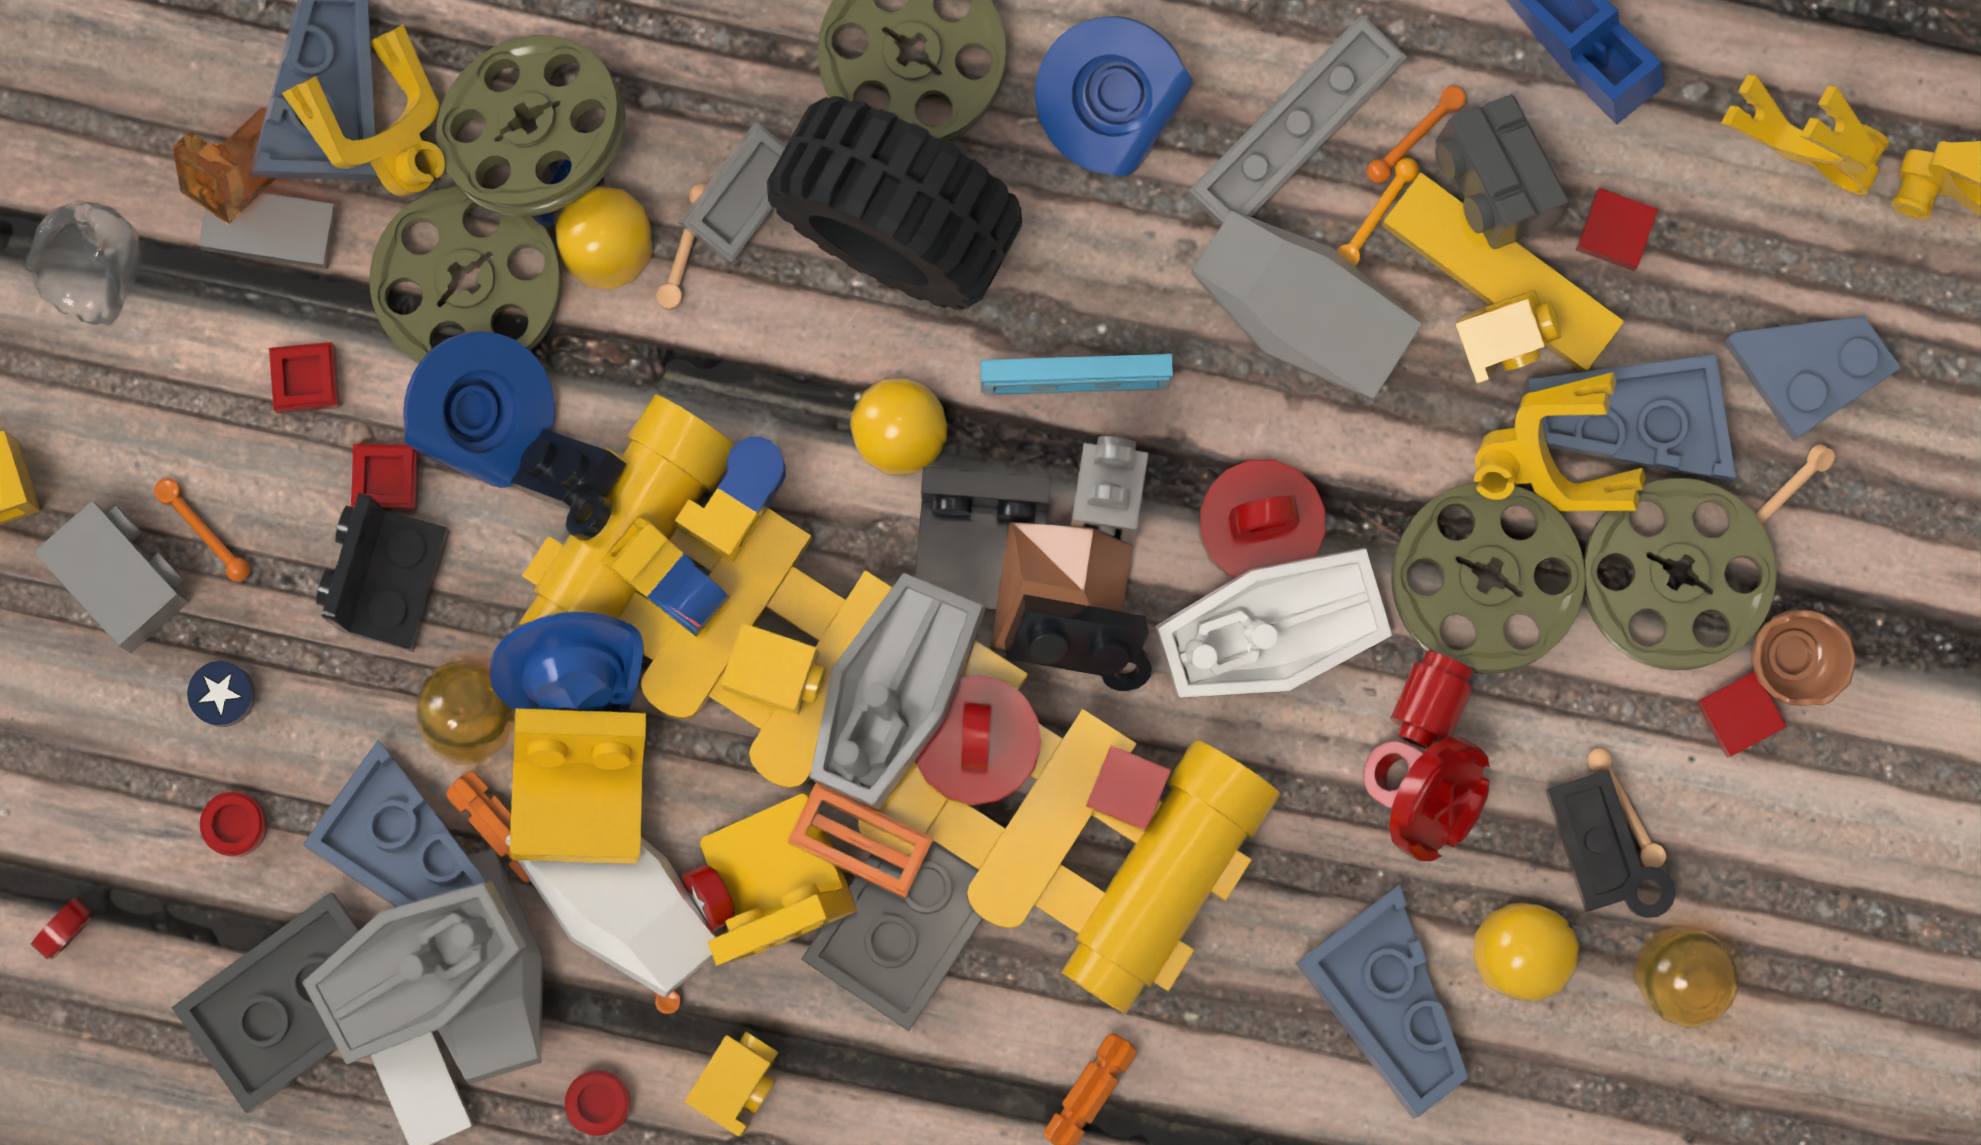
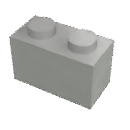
M91 500L35 550L34 553L119 647L132 653L189 602L176 588L184 581V578L159 552L149 559L134 542L142 532L118 506L113 507L107 512Z

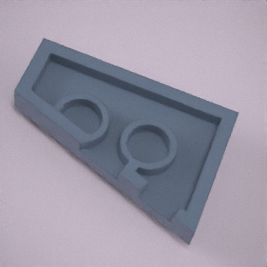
M297 0L248 177L372 180L377 176L370 162L351 169H340L333 166L282 95L289 88L316 76L345 138L363 140L376 135L368 0Z
M1716 354L1528 379L1525 383L1527 394L1614 372L1617 384L1614 393L1608 395L1610 406L1607 415L1543 417V429L1548 448L1728 482L1736 479Z
M379 740L376 741L303 843L310 852L394 907L487 882Z
M1399 884L1295 964L1414 1119L1421 1116L1467 1080L1468 1075L1442 1003H1438L1425 966L1427 959L1420 940L1415 938L1405 910L1407 903Z

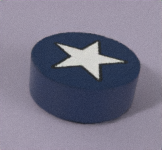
M216 661L202 666L195 672L188 685L187 698L191 710L199 719L216 727H229L241 722L250 713L255 701V688L251 678L244 670L229 662Z

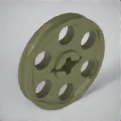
M833 0L823 19L818 40L819 68L828 97H844L847 101L851 102L854 100L857 92L864 86L878 85L884 88L890 96V104L886 111L896 114L898 118L910 124L915 123L925 128L930 134L942 141H950L957 138L977 124L987 113L995 101L1003 82L1006 66V40L1002 22L991 0H969L970 10L967 16L960 21L947 22L935 13L934 3L936 0H908L903 8L893 12L881 10L875 5L873 0ZM857 28L864 32L869 40L867 50L855 59L840 57L832 46L834 37L840 30ZM884 32H889L893 36V38L888 34L886 35ZM896 40L899 43L904 42L909 46L915 45L919 40L925 43L923 56L928 61V66L925 64L920 65L915 61H911L906 67L899 64L902 57L901 50L896 45ZM979 48L990 56L992 67L985 77L970 80L958 72L956 68L958 56L966 49ZM931 69H933L936 73L938 72L940 76H937L935 73H933ZM938 95L948 100L952 106V114L945 124L938 127H930L919 121L916 116V107L926 96Z
M533 35L521 37L499 44L486 51L459 74L448 90L439 111L436 126L437 147H439L444 155L445 169L465 196L478 206L504 216L529 217L542 215L573 203L590 191L603 178L621 147L625 130V107L616 82L602 61L589 49L577 42L557 36ZM565 63L579 64V73L572 83L561 87L550 85L552 73L559 66ZM506 68L520 70L519 79L513 87L503 92L491 90V82L494 76L501 70ZM594 108L605 110V120L598 129L589 133L576 131L577 121L583 113ZM534 117L538 128L534 132L527 134L523 123ZM474 118L485 120L486 125L480 137L468 143L457 141L456 136L462 124ZM557 160H568L571 162V171L563 181L557 184L542 183V174L549 164ZM501 164L511 166V174L502 186L496 189L482 188V179L490 168Z
M458 186L430 192L403 208L385 228L376 245L369 277L370 294L376 316L392 342L406 356L419 364L426 354L433 349L432 339L441 327L456 325L463 328L466 333L480 331L494 333L493 323L498 313L504 309L516 308L525 312L528 317L527 330L516 341L528 350H534L543 340L556 317L562 292V274L556 249L546 229L536 216L513 217L500 215V224L497 230L490 236L481 238L470 235L466 231L465 219L468 213L473 208L478 207V205L467 198ZM416 223H430L438 229L439 233L438 243L435 248L429 253L422 255L413 254L408 251L404 244L405 234L408 229ZM523 248L538 250L544 256L545 265L543 271L532 280L523 281L516 279L510 273L509 264L512 256ZM459 268L466 273L472 272L475 268L481 269L475 277L480 288L474 294L465 289L457 294L451 293L457 285L452 275ZM401 282L414 283L422 290L420 306L416 311L406 315L394 313L388 306L390 291Z
M1668 478L1644 484L1643 490H1638L1639 503L1651 502L1657 505L1663 512L1664 526L1658 535L1651 537L1642 536L1631 527L1629 521L1630 511H1606L1588 538L1583 555L1585 567L1584 599L1588 611L1600 632L1613 646L1642 664L1665 670H1691L1714 664L1745 645L1761 627L1770 610L1776 588L1777 574L1774 551L1769 536L1758 517L1744 502L1717 485L1688 478ZM1714 503L1725 511L1728 517V525L1726 531L1721 536L1709 538L1701 535L1696 530L1693 524V515L1699 505ZM1646 554L1652 556L1654 560L1652 561L1647 558ZM1606 556H1620L1631 566L1632 580L1624 590H1609L1599 581L1597 575L1598 564ZM1745 558L1756 565L1759 570L1760 579L1754 591L1740 593L1730 588L1726 582L1725 570L1731 560ZM1680 559H1685L1690 563L1687 574L1694 579V583L1697 585L1692 587L1689 584H1682L1676 590H1673L1666 585L1670 575L1662 569L1663 565L1661 564L1666 562L1667 564L1674 565ZM1702 588H1706L1711 594L1706 593ZM1650 611L1661 618L1664 625V634L1658 644L1643 646L1632 639L1629 633V623L1635 613ZM1714 612L1725 620L1728 632L1722 645L1715 648L1706 647L1696 640L1693 633V623L1699 614Z
M1474 482L1452 488L1428 502L1411 520L1403 532L1394 554L1391 574L1392 594L1403 625L1422 649L1453 658L1470 667L1474 671L1473 673H1505L1523 668L1537 661L1554 648L1567 634L1579 613L1585 589L1584 560L1579 543L1571 527L1564 517L1546 500L1518 486L1514 487L1513 492L1507 498L1492 500L1482 496L1476 489L1479 482ZM1513 506H1520L1530 511L1536 524L1534 534L1526 540H1515L1507 536L1501 527V517L1504 510ZM1459 507L1470 515L1472 531L1466 539L1454 541L1441 534L1437 525V518L1443 509ZM1455 559L1460 560L1463 564L1461 565L1460 563L1456 562ZM1427 561L1437 566L1442 576V584L1439 591L1425 596L1417 594L1410 588L1407 582V571L1415 562ZM1542 561H1557L1565 567L1569 576L1568 586L1565 591L1560 594L1551 595L1544 593L1535 584L1534 572L1537 565ZM1492 562L1500 567L1497 578L1504 583L1506 588L1502 590L1499 587L1493 586L1485 594L1476 588L1479 578L1472 573L1471 568L1475 566L1476 568L1484 569ZM1512 591H1515V592L1519 593V594H1520V597L1517 596V595H1515V594H1513L1514 592H1512ZM1452 615H1460L1466 617L1472 623L1475 629V639L1470 647L1464 650H1455L1444 644L1440 637V626L1445 618ZM1525 615L1536 623L1539 634L1538 640L1532 648L1526 650L1516 649L1506 641L1504 625L1509 617Z

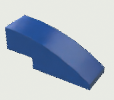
M1507 0L1513 10L1562 69L1616 125L1664 87L1662 62L1619 22L1618 10L1608 0Z

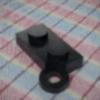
M543 429L538 438L524 451L520 461V468L511 483L530 496L570 510L566 519L567 531L579 541H587L599 534L607 524L612 511L611 500L607 495L626 466V463L608 450ZM592 511L590 517L585 521L587 515Z
M1023 595L1004 642L1007 659L1102 676L1104 683L1109 688L1117 691L1138 689L1146 684L1151 677V661L1148 653L1142 649L1149 634L1146 616ZM1128 663H1133L1137 666L1132 672L1119 673Z
M1609 769L1545 790L1585 912L1624 901L1628 909L1634 914L1644 918L1659 917L1670 909L1676 895L1675 885L1671 877L1662 869L1652 866L1641 867ZM1645 880L1655 881L1661 889L1660 899L1653 905L1644 904L1637 896L1638 886Z

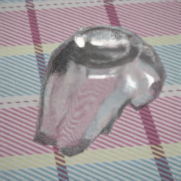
M76 200L52 209L36 228L32 246L26 258L25 269L32 273L33 282L40 297L54 305L58 311L65 315L74 314L80 321L93 325L103 323L110 326L119 317L135 284L141 265L142 253L137 230L115 208L98 202Z

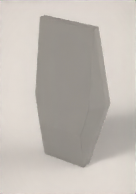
M1231 210L1191 272L1196 280L1264 355L1371 401L1374 400L1422 326L1418 319L1334 248Z
M903 573L832 667L810 778L820 785L879 810L946 719L986 608L979 603Z
M493 849L468 855V857L487 882L492 881L527 948L449 1025L438 1029L468 1084L541 1063L543 956L502 863Z
M492 881L381 911L302 983L347 1065L449 1025L527 946Z

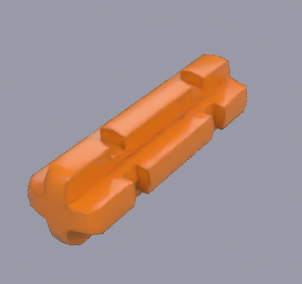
M469 771L463 774L447 790V799L460 814L467 811L471 815L467 820L468 823L501 859L506 855L510 858L512 862L508 864V867L522 882H531L518 860L511 859L509 855L510 848L505 842L506 837L510 835L511 811L496 795L490 799L486 794L490 788L477 773Z
M1114 1033L1106 1036L1096 1052L1099 1056L1095 1063L1089 1062L1061 1104L1065 1107L1060 1115L1055 1113L1045 1128L1044 1137L1046 1140L1054 1145L1078 1144L1085 1133L1081 1129L1086 1122L1092 1123L1118 1084L1119 1080L1116 1079V1076L1120 1071L1126 1072L1137 1055V1049L1134 1045Z

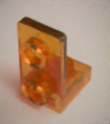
M262 107L254 113L222 145L219 143L209 144L189 131L172 147L180 192L227 224H230L277 179L248 177L267 107Z

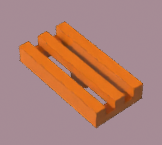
M815 783L788 839V844L903 899L906 898L933 842V838L818 783ZM821 802L915 846L911 856H906L816 813ZM810 825L903 869L904 871L900 879L807 836L806 833Z

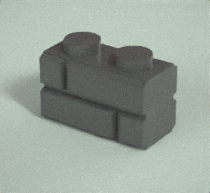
M1512 94L1491 101L1481 108L1478 106L1454 115L1447 121L1435 141L1437 144L1435 148L1437 164L1446 178H1455L1465 198L1463 208L1469 226L1478 234L1483 232L1493 250L1516 242L1524 236L1527 238L1552 228L1558 223L1571 204L1522 109Z

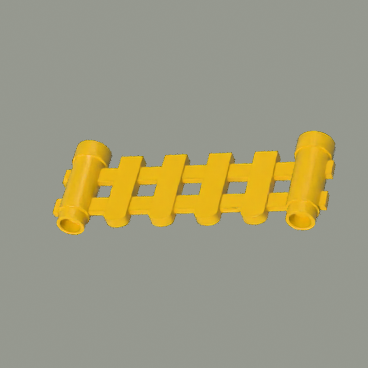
M655 394L626 437L630 444L623 455L619 456L607 447L605 449L626 463V466L607 495L612 504V511L607 524L599 534L587 541H579L571 534L563 545L550 536L546 538L522 575L524 579L536 586L533 592L537 596L518 624L522 626L535 619L559 613L591 612L612 616L635 626L642 636L643 655L652 660V663L642 676V691L656 709L671 718L680 720L693 719L700 713L710 697L761 730L749 751L751 763L758 773L778 787L786 789L801 788L810 779L832 667L892 587L865 570L845 600L802 573L795 566L811 543V535L769 508L734 562L681 530L676 524L675 519L689 499L697 504L705 491L712 493L727 470V458L735 444L695 415L666 398ZM592 511L587 515L585 521L590 517ZM637 517L648 521L687 557L710 572L708 577L730 596L697 637L678 624L650 600L640 595L635 588L600 561ZM767 609L819 641L815 646L819 653L816 664L826 667L825 674L814 704L803 701L798 715L726 691L721 686V681L741 624L745 623L756 627ZM974 640L961 676H988L1003 680L1019 691L1028 674ZM1082 709L1063 739L1039 724L1041 747L1035 769L1029 776L1036 780L1006 829L968 804L948 800L927 783L915 761L879 810L866 805V807L933 838L935 843L979 870L969 885L967 897L969 904L976 914L986 922L996 927L1016 928L1025 921L1033 906L1077 933L1074 939L1079 944L1062 969L1061 974L1126 1015L1144 986L1151 988L1155 983L1167 992L1170 990L1194 952V949L1181 942L1182 938L1211 893L1223 901L1227 900L1252 860L1239 852V848L1246 837H1255L1281 794L1271 784L1241 763L1212 746L1194 739L1166 783L1170 789L1162 802L1158 801L1146 831L1087 808L1086 804L1110 746L1112 745L1132 753L1137 743ZM1091 816L1134 843L1131 851L1104 892L1061 865ZM858 820L861 834L906 856H911L915 846Z

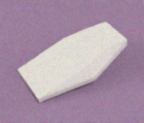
M1365 548L1249 569L1155 626L1172 683L1179 698L1290 691L1392 636Z
M510 835L506 837V841H505L509 848H510ZM642 837L640 860L636 864L518 860L571 942L662 997L666 998L713 958L707 941L716 938L715 934L668 859Z

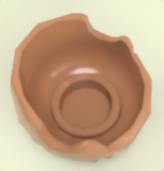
M1806 609L1785 611L1774 615L1770 621L1765 622L1755 635L1750 660L1758 684L1776 700L1796 706H1823L1832 702L1851 684L1857 658L1850 635L1835 620L1822 613Z

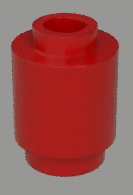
M1426 651L1422 662L1414 663L1390 717L1391 721L1400 726L1397 736L1425 750L1436 742L1452 737L1472 693L1473 687L1468 683L1474 671L1453 658L1437 652Z

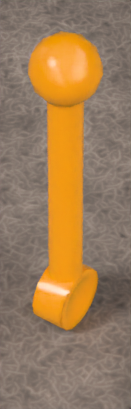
M1403 158L1396 163V176L1349 244H1344L1336 250L1355 267L1360 260L1359 250L1406 182H1412L1418 176L1419 166L1415 160Z

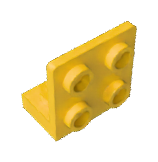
M515 708L509 853L511 859L636 864L639 862L646 713Z
M810 793L799 794L701 838L700 847L707 865L713 867L724 881L730 893L735 912L733 918L725 921L729 932L707 941L716 966L751 958L858 912L840 868L788 844V839ZM810 825L806 835L832 847L828 834Z

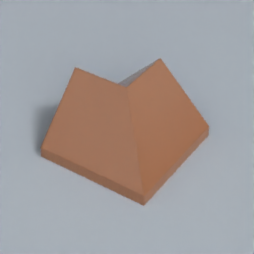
M1010 523L990 649L1006 652L1004 642L1024 594L1123 612L1133 546L1094 528Z

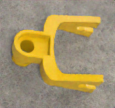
M401 25L370 41L371 47L405 92L408 99L407 106L400 117L379 134L363 140L345 138L316 76L289 88L282 95L333 166L340 169H351L370 162L383 186L390 193L400 197H407L425 190L434 181V178H439L444 172L445 159L439 147L431 142L423 141L419 135L435 119L439 110V102L434 95L404 25Z
M1748 74L1738 92L1745 98L1748 104H1752L1755 107V117L1752 119L1751 114L1746 113L1738 106L1730 105L1720 124L1773 149L1784 158L1813 166L1832 184L1849 193L1860 196L1868 194L1879 174L1876 164L1883 151L1889 146L1890 141L1878 130L1860 123L1837 87L1827 86L1818 102V105L1823 108L1827 116H1831L1835 120V129L1832 131L1831 127L1825 125L1820 119L1810 118L1802 131L1786 120L1757 75Z
M1940 141L1935 152L1916 149L1906 152L1897 175L1902 182L1896 197L1893 198L1891 207H1894L1895 211L1913 219L1929 220L1937 195L1953 197L1965 208L1981 215V141Z
M1614 372L1525 394L1515 418V428L1492 431L1480 443L1475 458L1476 472L1474 482H1479L1476 486L1477 491L1488 499L1501 500L1511 495L1515 485L1531 483L1536 495L1546 500L1558 512L1637 511L1640 500L1638 490H1643L1646 480L1643 468L1582 483H1573L1561 474L1554 463L1543 429V417L1607 415L1610 406L1608 395L1614 393L1617 384Z

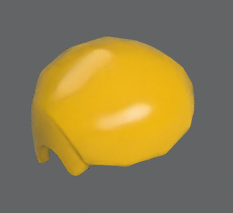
M595 186L573 203L563 207L562 212L558 214L556 237L562 263L570 275L587 287L615 289L636 280L651 259L653 252L652 236L647 214L644 212L643 205L623 189Z
M884 378L862 392L851 413L850 427L858 452L866 463L886 475H913L923 467L934 463L947 440V422L940 401L925 385L910 378Z
M1523 902L1508 904L1489 913L1475 933L1473 961L1484 983L1490 989L1510 998L1526 1001H1540L1562 992L1577 970L1579 943L1575 930L1569 927L1568 920L1559 913L1541 905Z

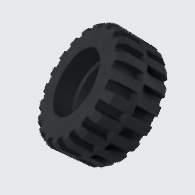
M839 96L825 97L808 106L767 180L768 201L771 207L776 208V213L784 221L791 223L794 226V230L804 238L812 240L829 255L836 256L847 263V266L875 278L877 282L891 289L896 288L905 292L907 296L917 300H926L935 306L943 308L950 306L954 310H962L971 307L983 299L1022 227V210L1017 197L1009 193L1008 186L999 178L993 177L988 173V169L977 160L970 159L961 153L959 148L948 141L940 140L930 134L925 128L915 123L910 124L898 118L894 113L882 108L880 110L872 108L867 103L855 99L850 102L844 97Z

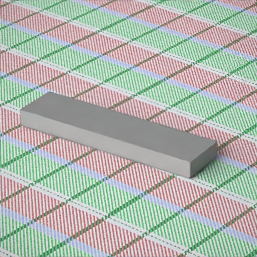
M1361 14L1189 190L1188 196L1220 226L1231 210L1253 218L1405 63L1407 56Z

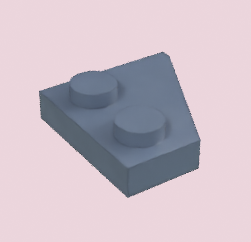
M1865 316L1735 332L1723 342L1792 441L1901 368Z

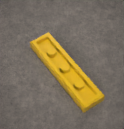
M1421 172L1381 225L1488 305L1535 290L1540 304L1546 302L1551 304L1561 332V338L1548 342L1545 347L1579 372L1589 370L1624 323L1621 318L1517 242L1495 250L1491 249L1483 232L1478 234L1469 226L1464 214L1463 203Z

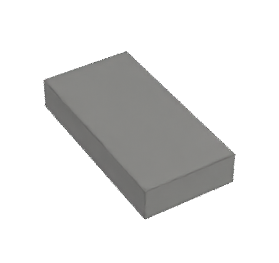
M759 123L753 124L679 221V224L726 262H733L773 209L768 201L767 180L786 145Z
M209 185L198 246L204 251L327 269L337 207L333 203Z

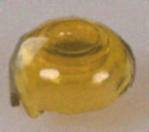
M474 660L451 661L434 669L432 675L426 677L420 688L415 707L416 719L421 737L435 756L455 765L482 763L503 748L508 740L513 709L506 705L495 693L490 680L489 667Z
M1682 924L1657 931L1640 948L1634 970L1635 984L1641 991L1650 1009L1661 1017L1663 1021L1686 1029L1712 1024L1732 1007L1738 993V971L1728 949L1716 937L1704 930Z

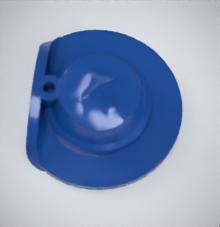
M1103 16L1075 25L1063 33L1051 45L1038 70L1035 100L1038 116L1045 133L1053 145L1065 157L1088 170L1122 177L1135 172L1145 160L1179 110L1193 82L1176 49L1157 30L1143 22L1128 17Z
M482 331L467 332L444 340L429 351L420 361L407 386L403 408L406 445L453 470L498 488L514 485L511 481L520 468L521 457L526 448L538 438L543 429L549 431L553 429L555 403L547 373L530 350L505 335Z
M566 612L541 617L518 627L498 644L490 661L491 684L497 696L514 710L516 708L627 712L633 702L640 677L643 658L642 636L635 626L625 623V621L599 613Z

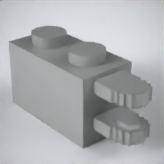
M1099 436L1097 445L1084 443L1070 527L1094 528L1132 546L1137 530L1148 453L1135 450L1136 442L1119 437Z

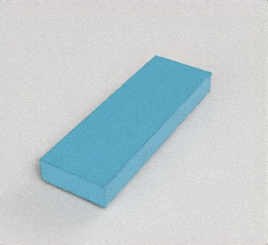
M1172 354L980 360L981 393H984V395L1167 390L1173 377Z

